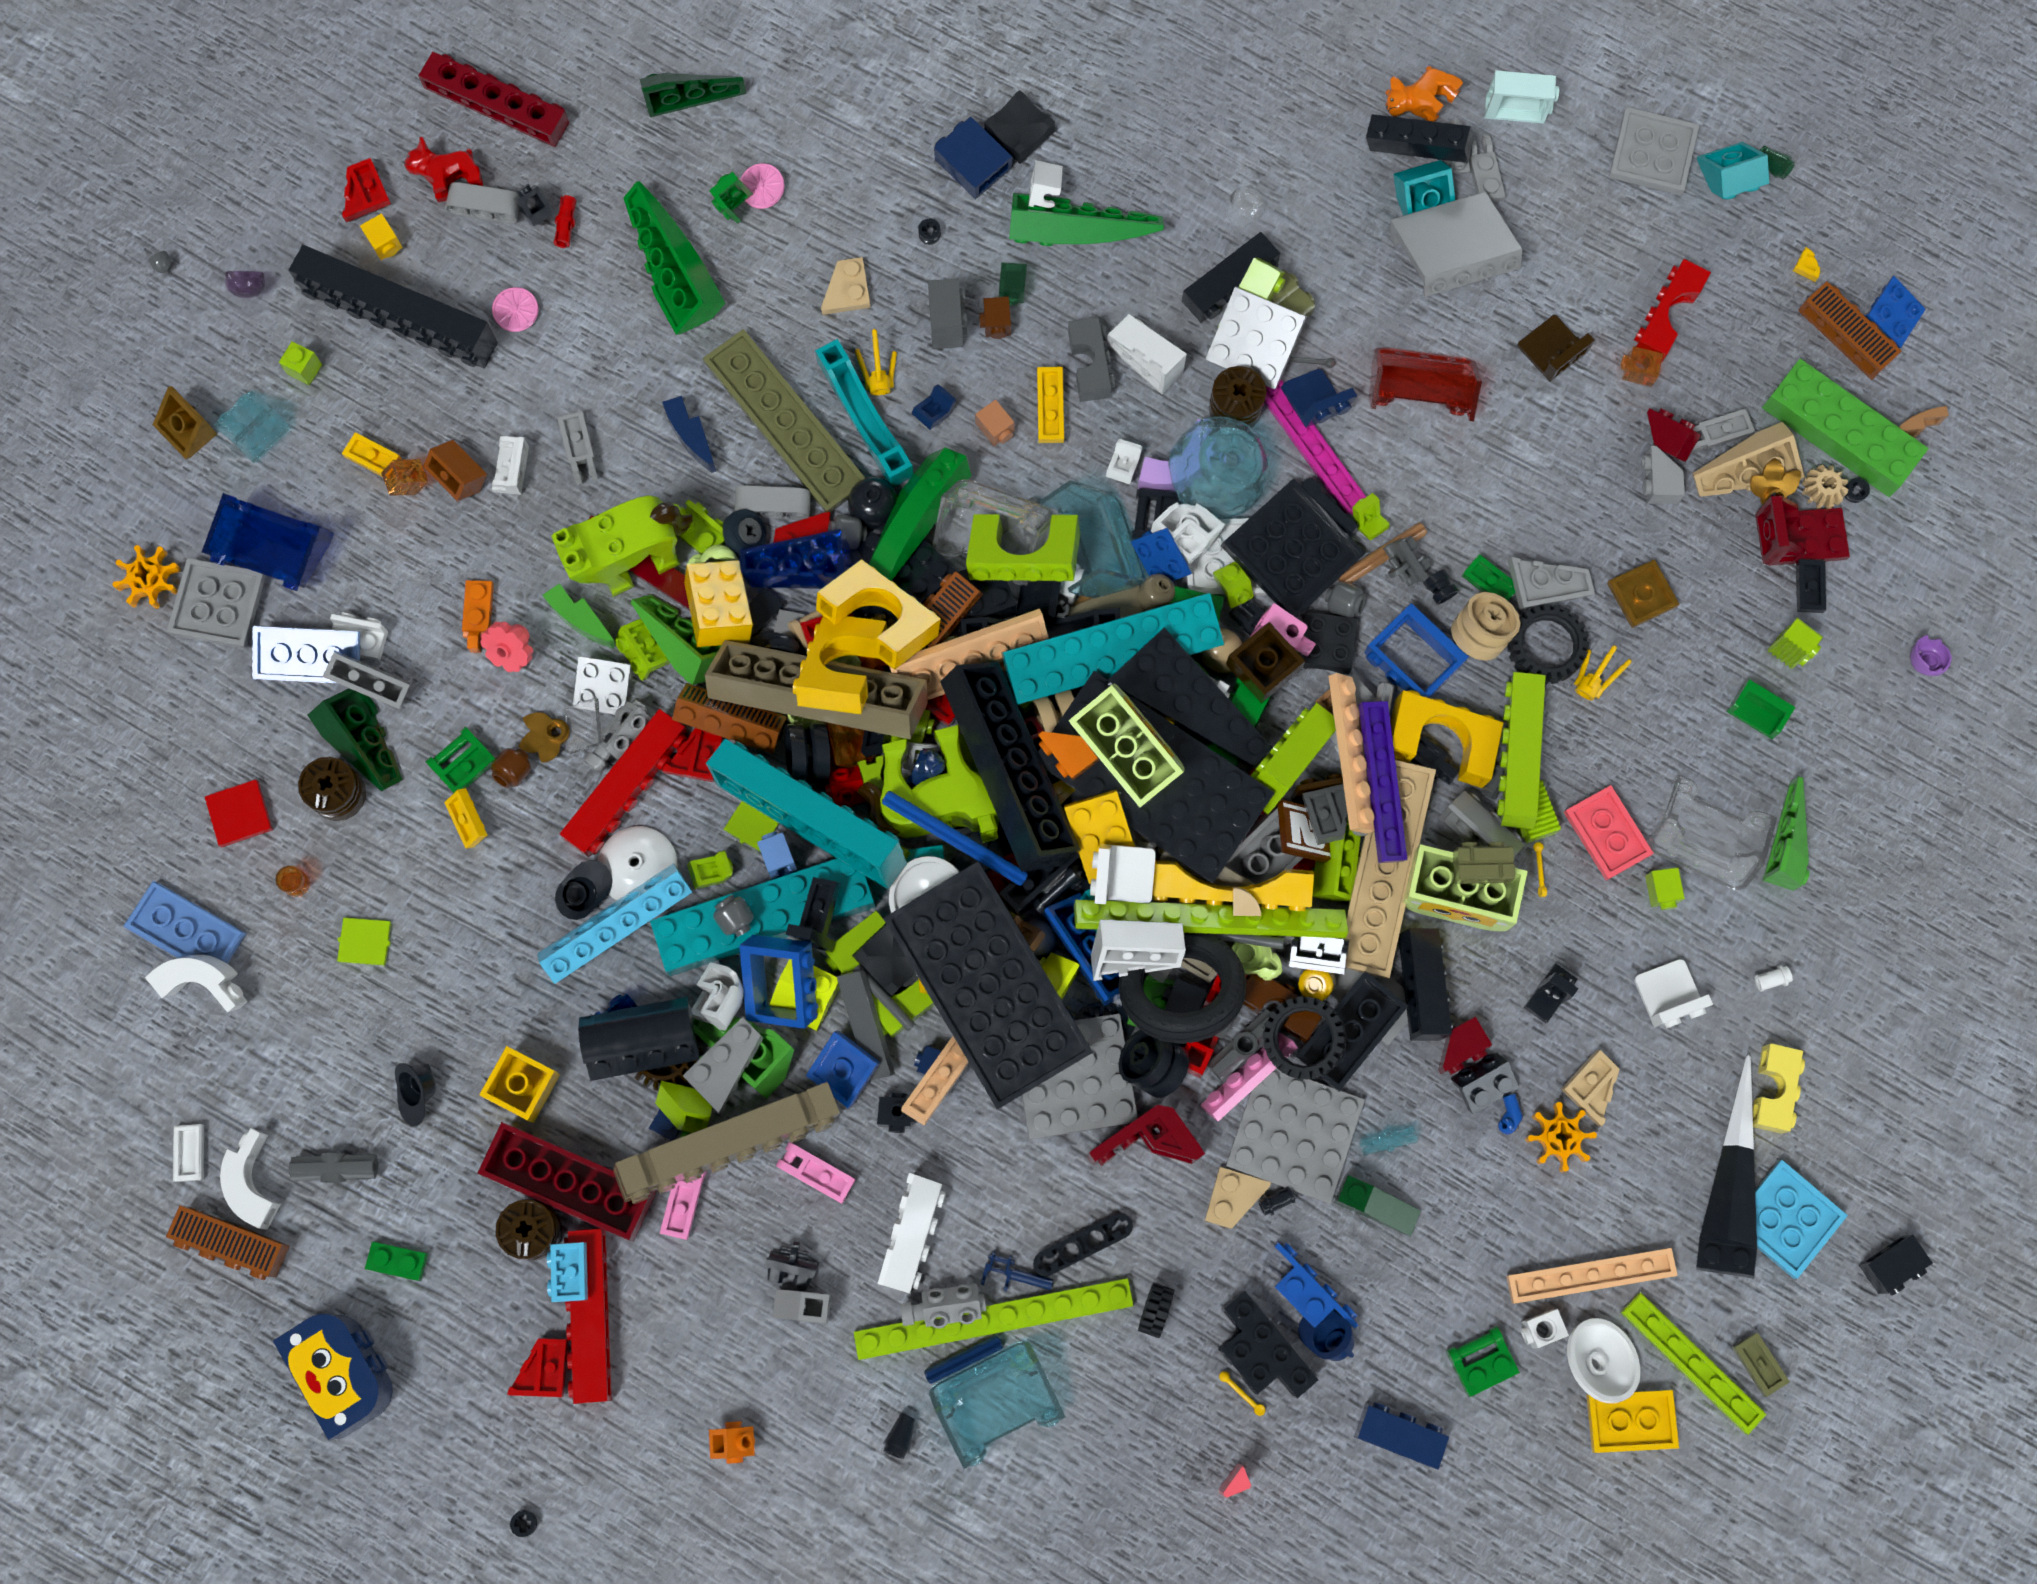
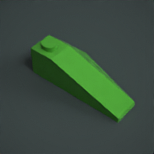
M653 595L632 599L631 605L673 668L692 685L705 682V673L722 645L697 647L692 619L688 620L677 615L678 610Z
M1799 776L1789 783L1762 880L1792 891L1805 885L1810 873L1807 870L1809 856L1804 781Z
M734 1016L725 1031L719 1030L713 1024L694 1018V1032L712 1047L740 1018ZM746 1020L763 1037V1040L748 1068L744 1069L741 1077L767 1099L785 1080L794 1048L775 1031L768 1028L765 1029Z

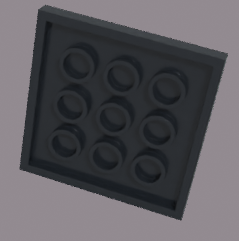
M1294 478L1220 545L1275 604L1296 618L1365 554L1355 541Z
M886 523L867 535L865 541H861L857 549H850L816 577L819 583L825 587L861 559L869 564ZM923 539L892 581L923 605L931 594L936 595L942 588L940 583L949 573L953 575L955 571H958ZM864 606L852 612L854 617L886 621L887 629L898 621L891 611L879 606Z

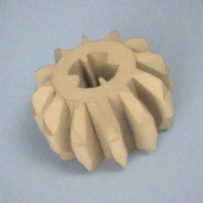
M1823 464L1818 466L1816 470L1811 469L1807 473V478L1802 481V485L1805 487L1802 495L1810 497L1807 500V504L1813 501L1816 502V509H1820L1823 505L1826 509H1831L1834 504L1839 505L1843 501V497L1848 493V489L1844 487L1848 480L1841 479L1840 477L1843 471L1836 473L1834 472L1833 465L1826 469Z

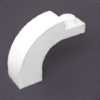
M189 955L170 960L156 967L145 977L161 998L176 995L189 982H196L205 986L227 1013L240 1009L248 1002L244 998L241 988L231 982L238 973L227 963L212 956Z
M250 1128L249 1132H246L241 1137L238 1147H240L238 1152L226 1150L220 1172L221 1188L227 1204L238 1217L259 1229L268 1230L281 1204L266 1198L254 1186L252 1180L253 1164L268 1135Z

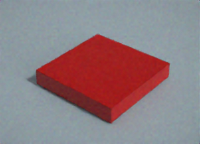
M255 779L205 796L219 847L222 848L273 831L258 780Z

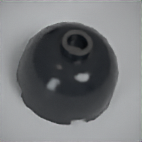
M867 477L858 481L852 487L848 496V511L850 516L860 518L862 526H866L867 530L874 531L877 527L887 522L896 504L898 495L894 487L886 480L878 477Z

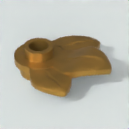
M1774 458L1764 466L1762 475L1751 476V492L1760 497L1762 506L1774 492L1775 496L1786 498V496L1791 495L1797 490L1801 471L1793 470L1785 473L1780 461Z
M540 712L524 716L523 721L530 731L521 740L519 748L528 753L539 752V759L542 763L556 758L560 752L561 744L565 743L570 735L567 723L561 719H551L545 713ZM555 729H561L559 736L554 737L552 735Z

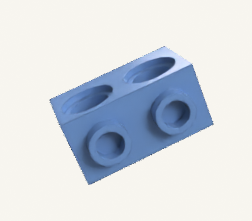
M777 832L768 833L762 837L761 841L757 842L772 880L798 872L783 832L777 834Z

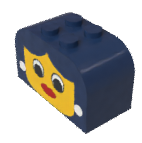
M335 1314L314 1315L273 1340L328 1440L345 1438L381 1415L388 1407L393 1393L392 1382L386 1372L388 1365L381 1354L377 1355L372 1347L374 1340L366 1329L363 1331L358 1322L351 1317Z

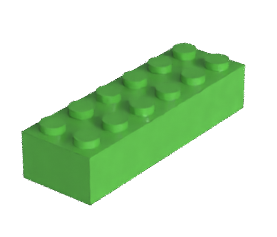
M1802 359L1796 362L1762 407V409L1888 497L1901 487L1929 449Z

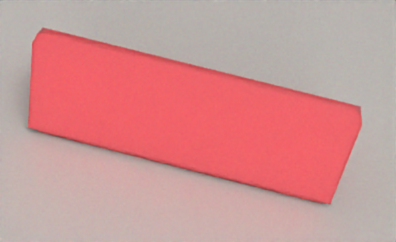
M1239 1463L1236 1464L1218 1489L1221 1495L1227 1498L1250 1488L1251 1483L1244 1466Z

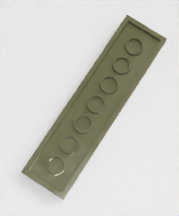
M744 329L702 358L705 365L804 487L811 492L812 497L826 513L833 511L848 500L852 487L858 481L865 479V477Z

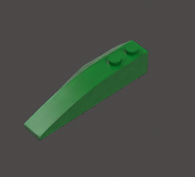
M636 181L623 199L632 227L637 228L638 231L637 243L639 249L645 253L647 263L644 265L647 274H651L654 285L651 286L653 294L676 335H680L712 320L726 303L701 258L679 226L640 181Z
M1013 193L1009 239L1021 244L1028 243L1029 241L1039 242L1043 246L1106 243L1162 231L1164 222L1163 216L1129 211L1128 215H1126L1118 208L1109 206L1099 210L1093 207V203L1084 202L1082 206L1070 204L1071 199L1044 196L1045 200L1055 202L1054 207L1047 208L1037 205L1031 207L1028 206L1029 194Z
M946 447L927 456L900 491L868 565L876 568L888 580H893L972 476L967 456Z

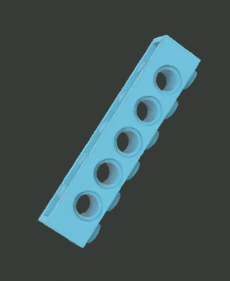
M674 863L537 953L539 964L553 983L556 984L691 894L692 891L689 884Z

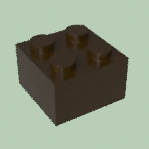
M1268 622L1229 654L1226 665L1262 704L1302 670L1305 660L1278 630Z

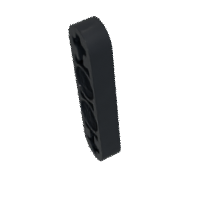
M1125 1214L1113 1215L1041 1251L1034 1258V1270L1040 1276H1051L1125 1239L1132 1232L1133 1224L1131 1219ZM1116 1219H1119L1120 1222L1126 1221L1128 1226L1124 1228L1125 1234L1121 1235L1119 1231L1111 1234L1114 1240L1109 1242L1107 1233L1101 1226L1107 1224V1229H1110L1116 1225ZM1098 1231L1103 1235V1243L1099 1247L1089 1245L1087 1236L1090 1232ZM1072 1243L1077 1246L1079 1252L1075 1259L1069 1260L1063 1256L1062 1249L1066 1244ZM1057 1249L1059 1258L1064 1265L1059 1267L1058 1261L1050 1265L1051 1270L1049 1272H1046L1044 1268L1039 1269L1040 1257L1045 1256L1046 1259H1050L1055 1256L1052 1251Z

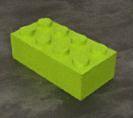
M1317 702L1310 711L1307 708L1302 711L1296 721L1269 752L1270 754L1263 759L1251 775L1252 778L1275 792L1263 810L1267 814L1277 805L1336 731L1334 716Z

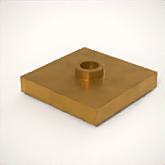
M1655 559L1607 582L1631 628L1680 605Z

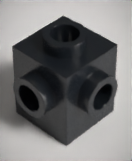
M891 1093V1097H879L878 1127H889L888 1132L905 1133V1129H911L912 1122L917 1123L915 1119L904 1112L899 1117L893 1115L895 1110H902V1106L908 1099V1094Z

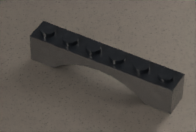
M1120 608L1091 610L1073 616L1046 619L1044 622L1048 637L1050 639L1119 619ZM989 617L961 619V634L964 636L1006 620Z

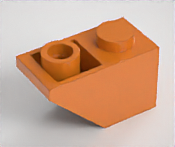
M1044 731L1038 734L1042 739L1038 744L1047 756L1053 753L1059 761L1055 766L1064 778L1069 775L1074 780L1099 761L1081 736Z

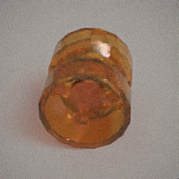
M285 866L276 874V885L290 896H302L309 889V877L295 866Z

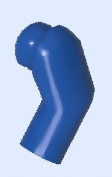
M1516 1094L1503 1097L1506 1113L1499 1121L1498 1128L1504 1134L1515 1132L1523 1119Z

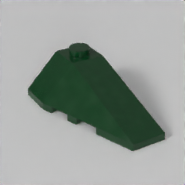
M661 73L650 74L640 79L650 118L746 94L743 77Z
M348 688L323 700L307 716L320 735L382 792L403 779L394 754L387 748L384 740L386 732L384 727L379 726L376 717L378 710L375 703L369 696Z

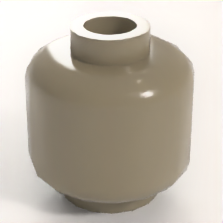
M1158 573L1152 574L1139 587L1137 598L1146 610L1165 606L1174 599L1175 587L1174 583L1167 576Z

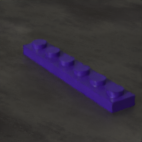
M1388 701L1362 702L1359 704L1365 760L1367 763L1368 785L1371 791V808L1374 813L1373 822L1378 863L1404 862L1408 859Z

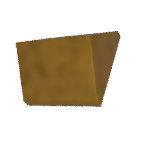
M173 386L167 388L152 425L185 459H189L213 439L217 433Z

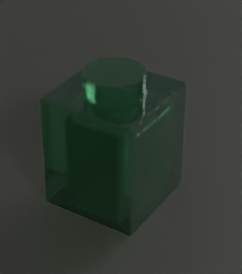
M1001 262L999 297H1009V305L1024 303L1027 264Z

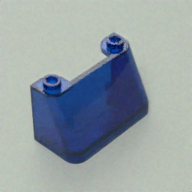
M223 493L202 553L210 556V562L222 566L229 562L283 581V587L298 591L299 587L305 588L329 548L335 533L310 522L299 521Z

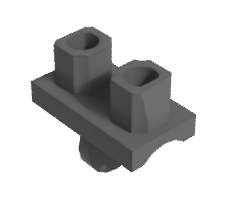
M1412 536L1387 544L1383 548L1390 558L1388 560L1393 567L1388 571V575L1390 578L1399 576L1401 581H1405L1408 587L1417 582H1424L1429 577L1426 572L1431 567L1427 558L1423 556L1416 558L1412 551L1417 548V543Z

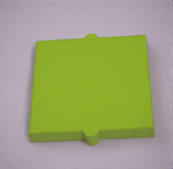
M741 801L723 830L739 839L741 844L746 843L761 852L757 842L761 841L764 835L775 832L779 823Z
M343 918L341 937L337 939L340 942L337 962L385 966L388 947L391 946L389 941L391 921Z

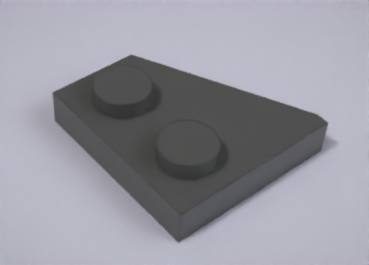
M1341 784L1303 793V802L1317 845L1344 839L1348 820L1344 785Z

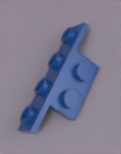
M1277 1242L1274 1245L1275 1248L1294 1267L1274 1287L1314 1328L1335 1308L1355 1329L1358 1323L1354 1319L1358 1315L1347 1304L1343 1307L1339 1305L1335 1300L1338 1295L1327 1283L1321 1286L1314 1279L1318 1274L1307 1263L1302 1266L1295 1259L1298 1254L1287 1242L1283 1246Z

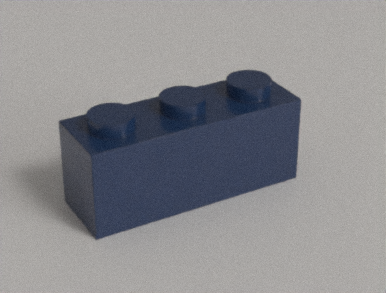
M1374 1402L1373 1406L1364 1405L1354 1438L1439 1470L1449 1440V1436L1442 1434L1443 1428L1428 1422L1426 1427L1415 1424L1417 1418L1402 1412L1397 1417L1388 1413L1389 1407Z

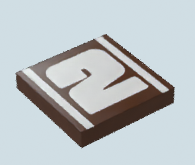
M1285 800L1277 803L1282 853L1323 863L1331 860L1329 843L1321 845L1316 843L1305 805Z

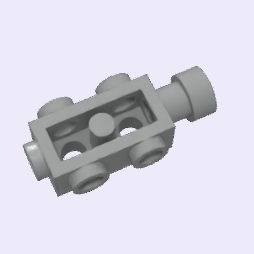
M635 700L633 703L627 701L623 707L616 710L615 717L608 726L600 730L598 738L594 742L598 747L593 753L589 752L583 761L595 771L601 773L607 766L606 761L610 756L619 760L651 720V717L646 714L648 709L638 700ZM626 712L627 716L622 720V715ZM610 733V738L605 740V736Z
M962 1284L956 1287L935 1288L930 1291H923L922 1303L913 1305L912 1302L900 1303L903 1326L914 1325L916 1321L925 1320L926 1327L933 1326L934 1328H943L949 1323L956 1322L971 1324L976 1319H982L981 1312L986 1311L984 1294H978L977 1284Z

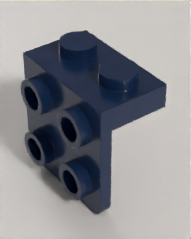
M1316 369L1288 380L1281 386L1282 392L1305 428L1317 423H1323L1336 415L1345 414L1352 408L1351 404L1357 397L1353 388L1337 393L1321 369Z

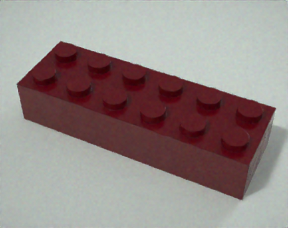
M501 1122L477 1172L479 1175L632 1242L635 1241L658 1191H651L648 1199L633 1204L632 1200L624 1202L612 1170Z

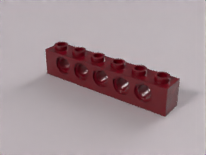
M432 51L418 75L424 89L553 147H556L569 125L566 112L560 105L556 103L549 104L534 93L527 94L522 92L514 84L502 83L489 73L482 74L469 64L465 63L462 65L447 54L440 55ZM515 106H521L518 109H513ZM543 115L542 118L535 119L537 116Z

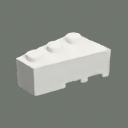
M1128 314L1108 334L1107 346L1161 394L1183 375L1187 354L1151 330L1140 319Z
M1100 920L1091 952L1093 981L1102 980V975L1118 972L1119 977L1128 976V971L1145 968V973L1181 967L1186 950L1182 924Z

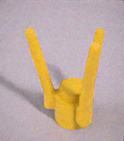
M873 329L872 341L875 371L871 372L870 377L858 348L855 349V354L865 380L866 390H870L871 395L881 396L889 394L890 388H894L893 378L897 352H892L889 372L886 375V371L881 370L877 330Z
M1613 645L1595 674L1588 673L1585 676L1591 655V650L1588 649V654L1574 682V685L1577 686L1575 692L1590 701H1593L1595 697L1599 699L1603 691L1632 661L1628 659L1600 685L1602 680L1599 677L1612 658L1617 646Z

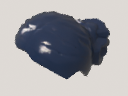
M923 748L906 783L911 787H916L926 779L937 776L943 772L945 761L942 760V757L937 752Z

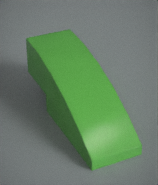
M560 583L542 595L557 616L569 627L598 644L612 649L616 647L613 638L584 598L574 603Z

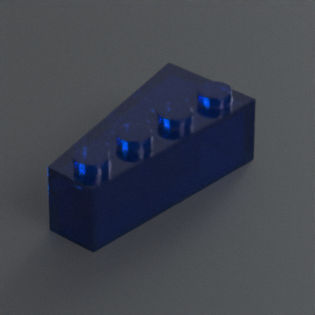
M841 529L739 550L741 573L750 587L822 589L851 568L849 543Z

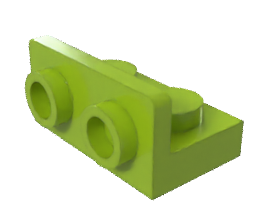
M688 499L685 502L687 507L685 511L687 515L692 514L693 522L686 533L677 536L700 555L713 545L724 546L726 543L722 533L723 522L718 518L713 520L707 515L709 512L699 502L694 504Z
M641 618L620 627L615 637L616 646L631 664L632 671L642 681L648 678L650 672L670 664Z

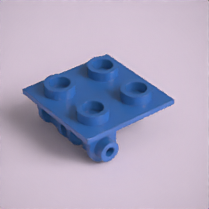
M1892 276L1888 284L1883 287L1881 295L1875 299L1871 306L1872 309L1865 317L1869 321L1874 322L1897 344L1898 348H1901L1926 309L1895 276Z
M1168 528L1153 533L1149 530L1142 534L1143 537L1130 541L1149 576L1158 573L1174 581L1192 574Z

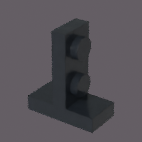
M813 877L799 926L788 924L786 935L795 940L811 942L813 949L833 952L836 942L828 938L827 933L841 884L836 881Z
M1555 963L1523 1008L1545 1024L1548 1023L1558 1007L1575 995L1579 989L1575 986L1578 979Z

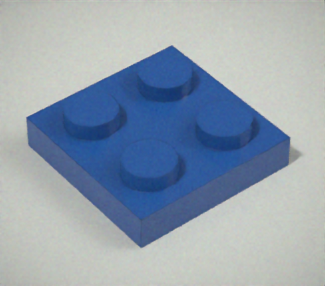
M837 1030L833 1032L809 1069L806 1077L817 1085L828 1082L833 1097L847 1108H850L881 1062Z

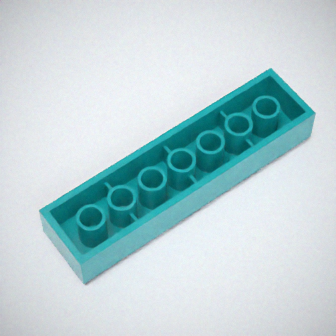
M1210 593L1001 652L1016 703L1021 704L1084 686L1093 671L1106 679L1110 678L1163 628L1172 635L1189 655L1223 646L1224 641Z
M724 739L706 762L718 787L885 888H890L907 865L903 854L904 851L899 844L900 840L889 831L883 833L877 829V826L867 818L861 820L855 816L856 814L845 805L840 807L834 804L833 799L823 792L818 794L805 781L792 779L785 769L772 767L767 759L759 754L755 756L750 754L748 749L737 741L732 743Z
M834 859L651 920L650 924L665 971L671 977L707 965L710 962L713 963L740 954L739 945L751 935L776 938L789 937L786 935L788 924L799 926L813 877L836 881L841 884L831 923L874 909L875 905L866 877L839 859ZM730 895H733L735 898L742 897L754 914V919L749 923L751 929L739 937L735 933L725 935L713 918V913L716 911L714 906Z

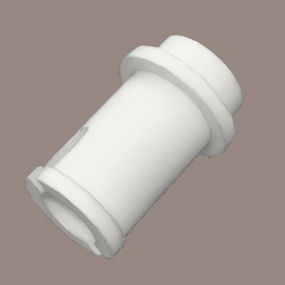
M1781 965L1777 966L1776 970L1760 975L1757 974L1754 977L1760 992L1779 985L1785 987L1788 986L1789 982L1793 981L1790 969L1787 966L1782 967Z

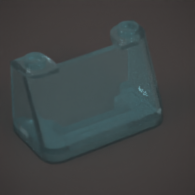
M1026 1341L1016 1343L937 1383L929 1391L935 1412L963 1469L980 1464L987 1453L985 1446L1035 1420L1039 1426L1052 1427L1065 1418V1414L1031 1344Z

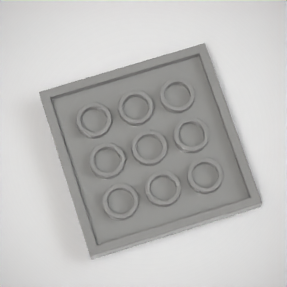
M1120 1014L1074 1020L1093 1053L1022 1095L1029 1140L1129 1125L1138 1119L1132 1084L1123 1080L1119 1073L1118 1062L1125 1045Z
M1276 1068L1250 1092L1225 1167L1271 1182V1184L1282 1188L1288 1186L1293 1192L1326 1204H1331L1365 1099L1343 1091L1337 1092L1332 1087L1309 1079L1290 1077Z

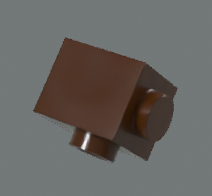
M1009 297L983 298L984 312L979 313L980 328H985V336L994 339L1011 336Z

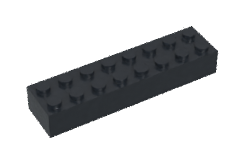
M302 244L288 270L294 278V283L300 287L301 293L311 300L320 299L327 306L338 310V308L344 309L350 316L356 319L363 317L377 328H389L401 338L406 339L408 336L415 339L416 343L425 348L432 346L446 357H458L464 364L470 367L477 365L485 369L498 344L487 321Z
M999 662L956 665L940 683L1021 872L1063 866L1081 849Z

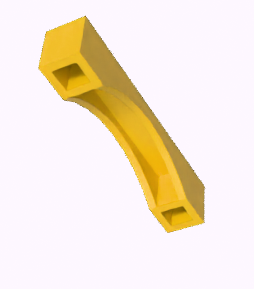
M1155 860L1152 900L1168 901V897L1179 898L1181 903H1195V899L1206 900V904L1223 905V901L1233 902V887L1216 885L1199 879L1186 871L1176 861ZM1285 869L1275 877L1261 883L1238 887L1252 894L1257 902L1261 904V908L1278 909V905L1289 906V910L1305 911L1306 907H1312L1314 872Z

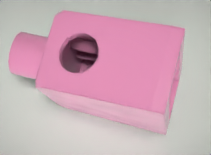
M1273 603L1261 616L1250 637L1270 622L1295 650L1308 657L1316 644L1303 636L1308 626Z

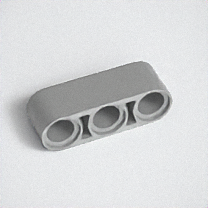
M458 182L450 184L445 210L453 215L508 224L517 222L520 208L514 200L518 196L514 191Z
M738 486L736 487L734 511L748 509L754 511L761 519L803 520L809 518L811 492L804 488Z

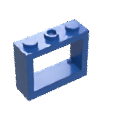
M1412 603L1367 646L1364 652L1367 655L1366 659L1372 666L1382 669L1386 673L1385 677L1391 684L1398 685L1405 691H1416L1426 698L1432 697L1469 658ZM1405 623L1450 664L1425 691L1414 683L1379 649Z
M751 935L739 945L746 1020L805 1029L817 1018V1008H819L815 996L817 981L814 978L813 965L815 958H812L811 942ZM764 956L792 959L796 1010L768 1006Z

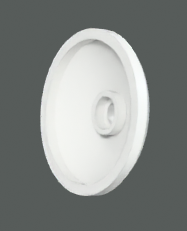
M642 826L625 828L612 835L603 845L597 860L606 865L611 872L612 884L608 894L616 901L674 863L678 868L677 855L670 841L660 832ZM638 858L639 864L635 867L630 866L631 860Z
M931 856L920 857L908 862L890 887L889 906L891 913L959 873V870L950 862Z
M1599 1318L1585 1320L1572 1330L1567 1344V1357L1571 1372L1581 1388L1594 1399L1604 1403H1619L1631 1397L1640 1381V1362L1636 1349L1628 1336L1615 1324Z

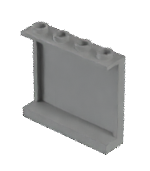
M1486 192L1391 219L1390 239L1394 245H1402L1424 282V297L1521 268L1522 248Z

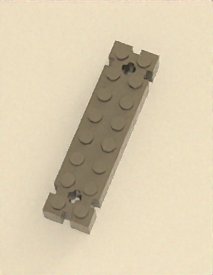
M826 1082L807 1089L805 1092L794 1094L652 1148L642 1154L615 1163L613 1172L624 1202L632 1200V1203L636 1204L648 1199L651 1191L658 1190L660 1194L674 1189L679 1181L685 1180L686 1183H690L702 1178L701 1175L705 1171L711 1170L712 1173L722 1171L728 1168V1164L731 1161L737 1159L738 1163L745 1162L754 1158V1154L762 1149L765 1153L778 1149L780 1144L788 1139L790 1143L797 1142L805 1138L809 1130L815 1129L816 1133L825 1131L832 1127L831 1124L835 1123V1117L840 1112L829 1084Z

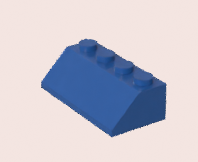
M1078 893L1047 907L1044 910V915L1067 952L1080 965L1081 973L1085 976L1097 997L1106 1006L1120 998L1119 972L1102 975V980L1093 981L1091 952L1096 931L1094 929L1075 928L1074 903L1075 900H1080L1082 897Z

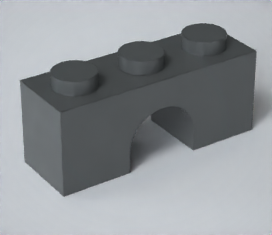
M1099 317L1068 321V336L1072 355L1085 354L1093 360L1090 366L1077 368L1076 383L1080 402L1110 398L1111 389L1115 388L1113 373H1108L1107 365H1111L1109 349L1104 350L1103 341H1107L1105 326H1100Z

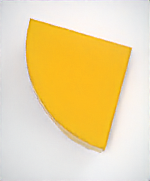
M1805 247L1793 272L1816 282L1820 275V267L1814 257V252Z

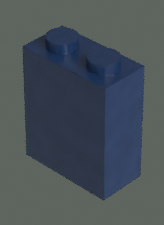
M971 116L965 122H959L954 127L953 132L947 137L940 138L934 147L935 160L975 200L1012 169V156Z

